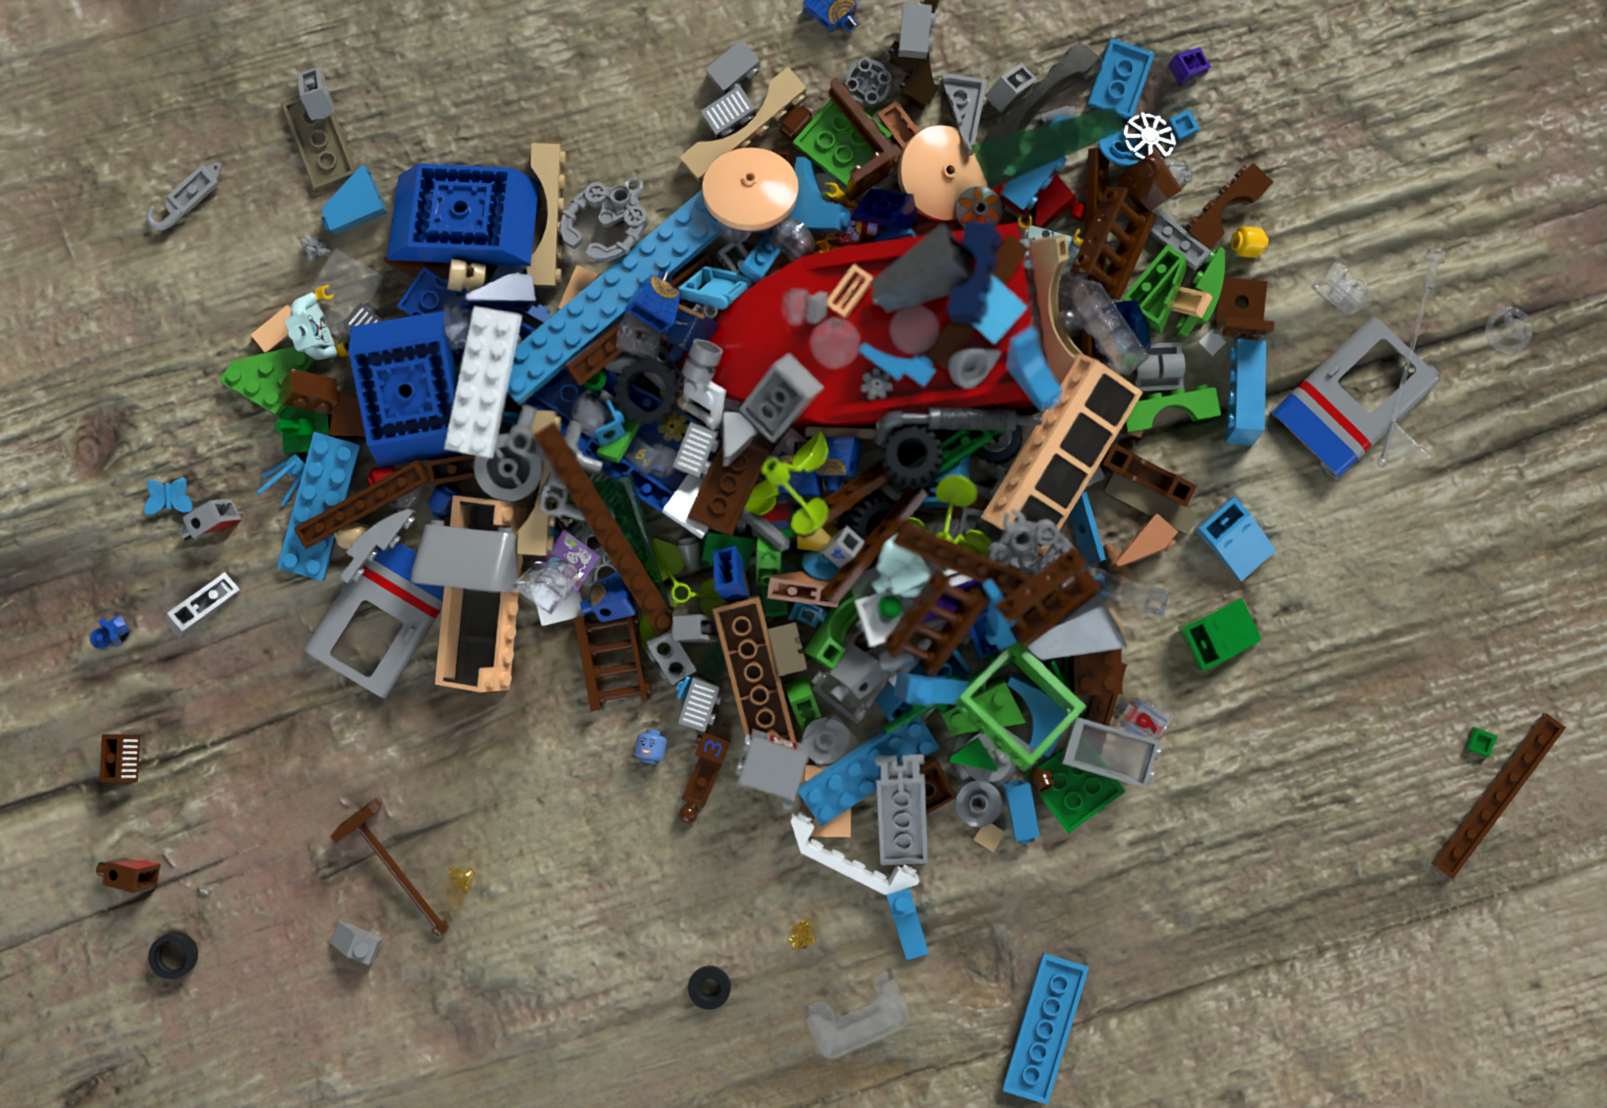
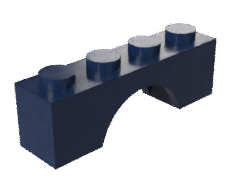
M966 222L961 245L966 254L976 260V268L973 276L967 283L951 291L947 313L954 323L982 325L983 316L987 315V295L991 293L993 286L992 270H996L997 248H1000L1002 242L1001 233L998 232L995 223Z

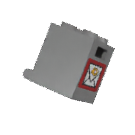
M752 729L751 735L746 734L742 746V752L745 753L744 757L738 758L735 768L738 783L781 796L783 808L789 810L795 800L809 756L808 747Z

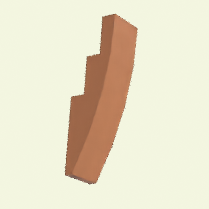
M898 101L877 113L885 128L892 133V139L901 151L906 143L919 133V130Z

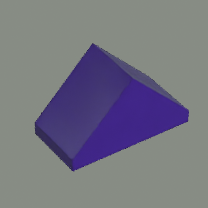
M1200 47L1176 54L1168 64L1178 85L1211 68Z

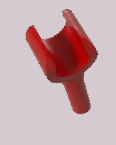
M1075 202L1070 206L1073 208L1070 215L1080 221L1085 214V207L1083 204Z

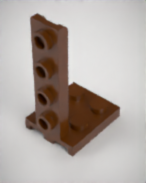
M835 77L831 80L828 96L875 153L868 163L863 166L860 164L850 172L845 195L851 202L894 173L895 168L893 166L898 164L899 159L897 156L902 151L897 144L893 145L888 137L883 136L875 120L870 119L866 115L862 104L859 101H855L850 95L847 85L841 83Z

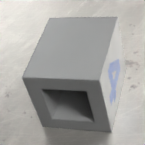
M846 526L832 536L822 553L840 568L856 556L864 541Z

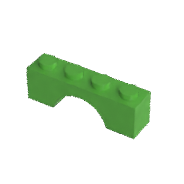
M1208 385L1193 387L1194 391L1186 393L1185 389L1171 391V395L1162 397V393L1148 395V400L1137 401L1123 424V433L1127 434L1133 431L1150 429L1156 414L1166 407L1181 409L1190 417L1192 422L1218 417L1221 413L1216 387L1208 388Z
M861 575L839 601L838 607L831 608L804 650L806 655L820 665L830 669L835 668L846 650L844 646L845 635L853 621L859 616L854 601L877 594L872 586V580Z

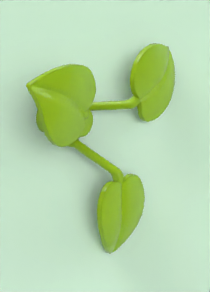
M819 431L795 454L792 465L785 461L780 463L776 458L767 460L762 467V472L766 475L767 480L760 482L754 487L745 509L755 515H763L769 512L776 504L775 496L779 494L778 485H783L803 507L793 516L791 522L793 530L798 534L806 535L819 529L825 522L828 513L825 502L819 498H814L806 504L787 482L790 479L789 470L801 472L804 469L806 472H812L823 464L828 454L824 434Z
M952 475L942 479L937 485L936 497L941 502L949 503L944 531L936 535L987 557L986 551L992 542L983 532L969 530L964 536L958 535L954 541L948 533L953 505L966 507L973 504L977 496L975 486L966 477ZM909 517L906 521L924 529V523L919 519Z
M657 538L652 540L647 550L646 568L654 580L662 582L669 577L674 584L672 589L674 602L670 611L673 613L678 603L684 604L689 601L690 597L702 599L700 607L703 613L714 617L713 606L727 603L715 590L714 579H709L702 584V594L691 592L689 586L683 583L679 584L673 576L679 574L684 568V561L678 547ZM643 616L640 622V635L643 649H647L646 640L656 633L646 617ZM661 643L658 645L657 649H662L668 646L669 644Z

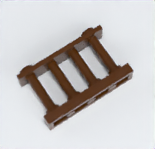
M1107 187L1070 270L1072 273L1092 274L1102 283L1097 294L1107 299H1121L1157 218L1152 211H1135L1124 202L1128 192L1126 187ZM1119 211L1130 220L1125 231L1114 223ZM1109 232L1121 241L1116 253L1105 244ZM1100 253L1111 261L1107 273L1095 265Z
M1074 546L995 605L1008 624L1013 621L1016 622L1010 629L1025 648L1103 591L1101 585L1088 570L1084 573L1081 571L1089 564ZM1071 577L1075 578L1064 588L1062 587V584L1069 580ZM1051 592H1055V594L1048 600H1046L1045 602L1042 601V599L1049 595ZM1034 606L1036 608L1028 615L1023 617L1022 614L1029 610L1031 607Z
M939 567L930 576L924 588L882 644L894 659L901 650L918 658L921 667L932 677H935L990 602L982 590L974 585L968 593L950 585L951 580ZM943 592L961 601L954 612L935 604ZM929 612L947 620L939 632L921 623ZM915 631L933 640L927 650L924 651L907 642Z
M637 611L635 615L601 622L600 620L591 622V620H587L586 616L574 618L591 711L601 710L603 708L602 704H605L608 700L641 695L642 702L648 701V696L652 695L650 681H646L636 631V626L639 625ZM629 625L631 639L599 645L591 644L589 634H593V631ZM633 648L635 662L605 668L595 667L594 657H597V654ZM637 671L638 686L605 692L604 690H599L598 681L601 678Z

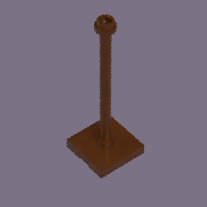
M375 798L338 825L330 837L337 843L353 830L356 833L359 832L434 927L431 930L432 933L440 936L449 928L448 922L446 920L441 921L367 827V820L374 816L381 807V803Z

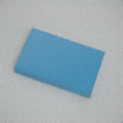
M1110 38L1086 106L1128 121L1132 119L1155 53Z

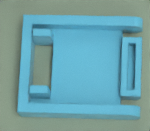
M705 266L681 285L678 290L680 292V299L725 309L728 304H731L747 288L753 285V280L744 274ZM704 282L707 283L700 290H697V288L700 287Z

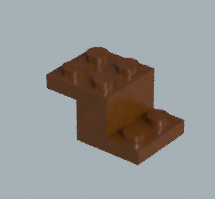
M1121 648L1071 655L1069 658L1068 680L1071 685L1069 687L1070 691L1074 695L1122 694ZM1064 657L1045 659V667L1054 676L1056 675L1051 665L1052 660L1056 662L1060 673H1063Z

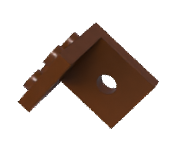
M1224 277L1221 293L1216 304L1214 334L1221 333L1222 337L1226 338L1246 336L1248 340H1260V338L1266 337L1267 334L1274 331L1275 321L1264 320L1267 281ZM1237 297H1243L1246 300L1247 305L1245 309L1236 307L1235 299Z

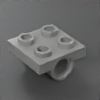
M1181 342L1134 344L1132 346L1134 384L1136 388L1142 392L1184 389L1185 358L1181 352Z

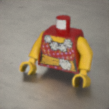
M825 183V185L829 186L830 193L822 192V196L832 197V199H829V203L840 204L850 210L851 222L848 226L847 234H823V240L814 242L821 249L814 252V254L845 246L860 245L862 236L875 238L877 225L864 223L866 211L862 210L861 205L855 199L850 202L845 192L840 190L836 183Z

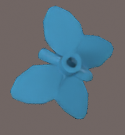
M184 477L173 481L171 485L166 483L165 486L153 479L147 481L151 497L147 499L144 513L146 515L158 513L165 504L166 509L170 510L171 503L176 510L182 513L192 511V502L185 494L187 480Z

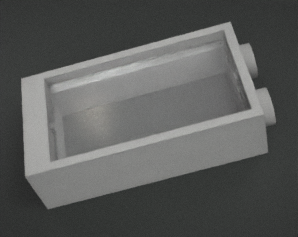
M1076 717L1070 724L1060 762L1146 788L1147 783L1150 784L1154 776V770H1152L1153 762L1158 760L1161 747L1158 746L1159 742L1154 739Z

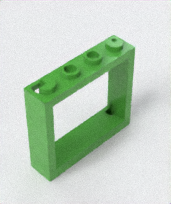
M1018 641L1010 645L954 703L962 711L961 715L968 717L975 723V728L980 733L986 734L992 740L994 747L1010 757L1011 763L1013 765L1016 763L1023 771L1028 769L1086 708L1068 688ZM1008 658L1068 714L1031 755L970 698Z

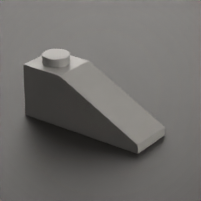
M224 572L166 614L165 623L179 639H182L234 597L240 589Z

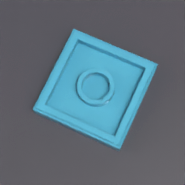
M991 275L993 286L991 293L987 295V315L983 316L982 325H972L994 345L1028 307Z

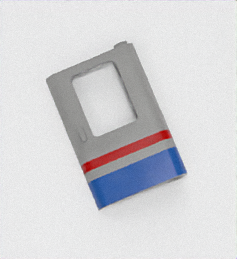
M1371 316L1270 414L1279 419L1322 461V468L1337 480L1440 382L1438 377L1440 374L1433 366H1428L1384 323L1378 318ZM1380 340H1385L1415 368V373L1373 413H1368L1338 384V380Z
M401 542L394 549L383 550L380 547L377 548L379 551L378 555L371 563L367 561L362 568L365 572L357 582L353 580L352 583H345L304 648L308 659L316 663L319 661L323 662L382 698H386L441 612L443 604L444 586L411 582V572L417 552ZM364 600L369 601L403 623L402 629L370 677L364 676L331 655L332 648Z

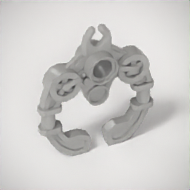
M636 177L630 178L622 185L606 187L600 182L588 185L585 191L571 200L572 204L568 209H564L561 212L563 215L561 219V234L565 244L572 249H576L582 244V236L577 229L573 228V223L577 220L575 214L578 210L584 211L590 205L593 208H602L598 217L602 227L611 228L619 221L625 220L626 226L629 229L626 230L625 235L627 237L622 243L617 241L615 245L608 248L600 243H591L585 252L586 257L594 262H608L625 254L628 255L631 252L630 248L632 245L640 241L643 230L649 223L647 212L639 205L637 198L643 190V182L641 180L638 181V188L635 190L630 189L629 185L637 182Z
M1013 509L1011 513L1017 516L1018 520L1009 523L1010 513H1005L1003 519L1005 531L999 541L993 542L988 547L986 553L988 558L1006 566L1011 562L1013 556L1017 557L1024 565L1030 566L1037 560L1038 543L1044 546L1052 545L1054 550H1059L1060 554L1063 555L1069 550V541L1067 538H1064L1052 521L1044 519L1037 523L1025 520L1021 512ZM1023 533L1022 537L1016 539L1018 534Z

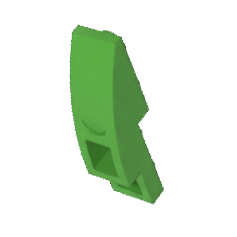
M1219 247L1215 252L1212 251L1209 258L1204 262L1207 265L1203 272L1199 270L1192 280V283L1195 284L1192 290L1209 293L1213 298L1202 318L1187 314L1186 317L1182 315L1175 326L1178 329L1175 336L1182 340L1188 337L1196 322L1202 325L1207 323L1216 307L1225 274V251L1222 247Z

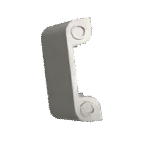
M430 520V524L424 525L411 572V582L493 592L515 591L518 564V533H512L513 528L498 527V531L444 526L445 521Z

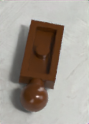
M700 756L682 797L683 800L688 802L687 805L680 808L678 814L683 823L689 824L696 820V806L704 808L721 769V764Z

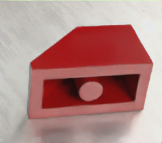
M1058 175L1053 177V180L1045 190L1040 189L1038 192L1035 224L1039 228L1045 229L1077 201L1076 196Z

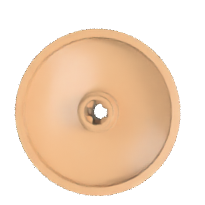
M933 126L914 135L904 146L898 162V181L903 196L916 212L934 221L948 222L957 220L955 213L956 202L965 190L974 186L987 187L988 170L984 155L977 143H975L973 155H969L966 152L959 129L950 126Z
M741 148L725 153L709 166L703 179V199L707 209L719 222L734 229L754 231L772 227L780 223L791 213L798 198V180L792 166L778 154L761 148Z

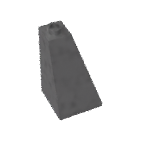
M943 223L871 281L873 288L871 293L872 299L877 306L880 305L888 313L950 295L952 289L964 285L973 276L968 255L961 243Z
M1097 594L1026 649L1037 660L1119 649L1124 648L1127 644L1122 631L1100 594Z

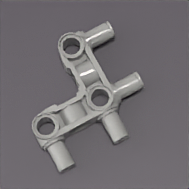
M523 405L518 423L512 427L511 433L507 438V444L511 450L524 457H535L549 464L550 470L546 482L541 486L539 493V508L548 515L556 517L565 515L583 521L584 518L575 503L567 501V490L532 436L533 431L531 428L537 409ZM570 420L564 437L565 441L583 470L599 475L602 462L582 455L583 453L579 450V446H577L584 425ZM522 435L525 438V445L519 449L513 446L514 437ZM548 497H554L556 499L555 507L550 510L546 509L544 501Z

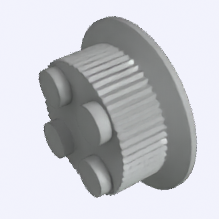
M501 434L497 436L493 459L476 455L474 463L475 476L481 488L490 496L503 501H515L528 496L539 484L542 476V460L535 457L527 458L514 452L507 444L509 434ZM517 435L513 439V446L518 449L522 448L525 445V438Z
M1001 727L1010 737H1012V735L1006 729ZM979 731L960 734L955 742L953 752L978 737L998 767L997 772L954 763L957 773L966 783L977 780L983 783L988 782L998 787L1011 778L1017 768V764L1013 765L1007 754L996 749L992 744V740L986 734H982Z

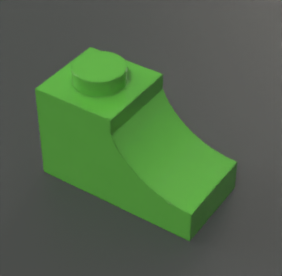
M806 676L784 684L802 733L808 724L822 717Z

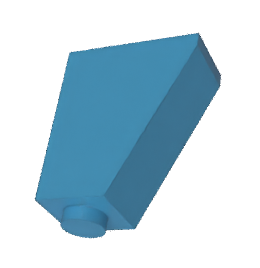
M365 165L360 166L321 208L324 215L321 217V220L326 230H330L337 235L388 213L370 170Z
M1023 778L1002 784L1014 839L1017 842L1021 841V844L1034 842L1035 837H1039L1040 834L1030 783Z

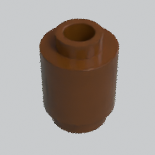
M803 105L801 107L795 106L781 122L782 126L779 128V131L793 142L812 121V113Z

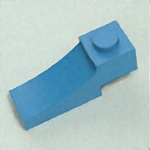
M864 342L858 349V351L897 380L905 372L919 384L925 386L935 373V370L931 368L934 363L923 355L920 358L914 355L912 359L897 358L879 352Z
M990 579L982 584L987 598L990 600L988 603L987 620L982 624L987 630L984 636L991 646L995 644L1001 652L1017 642L1009 629L1016 622L1013 621L1008 624L996 609L995 605L1004 598Z
M906 888L887 894L906 960L929 954L910 889Z

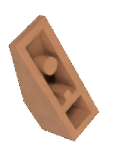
M1156 513L1144 523L1108 567V570L1113 572L1156 555L1162 550H1169L1175 543L1173 538L1178 531Z
M805 571L770 575L767 598L838 607L839 604L838 602L836 605L821 595L822 590L830 581L814 579Z

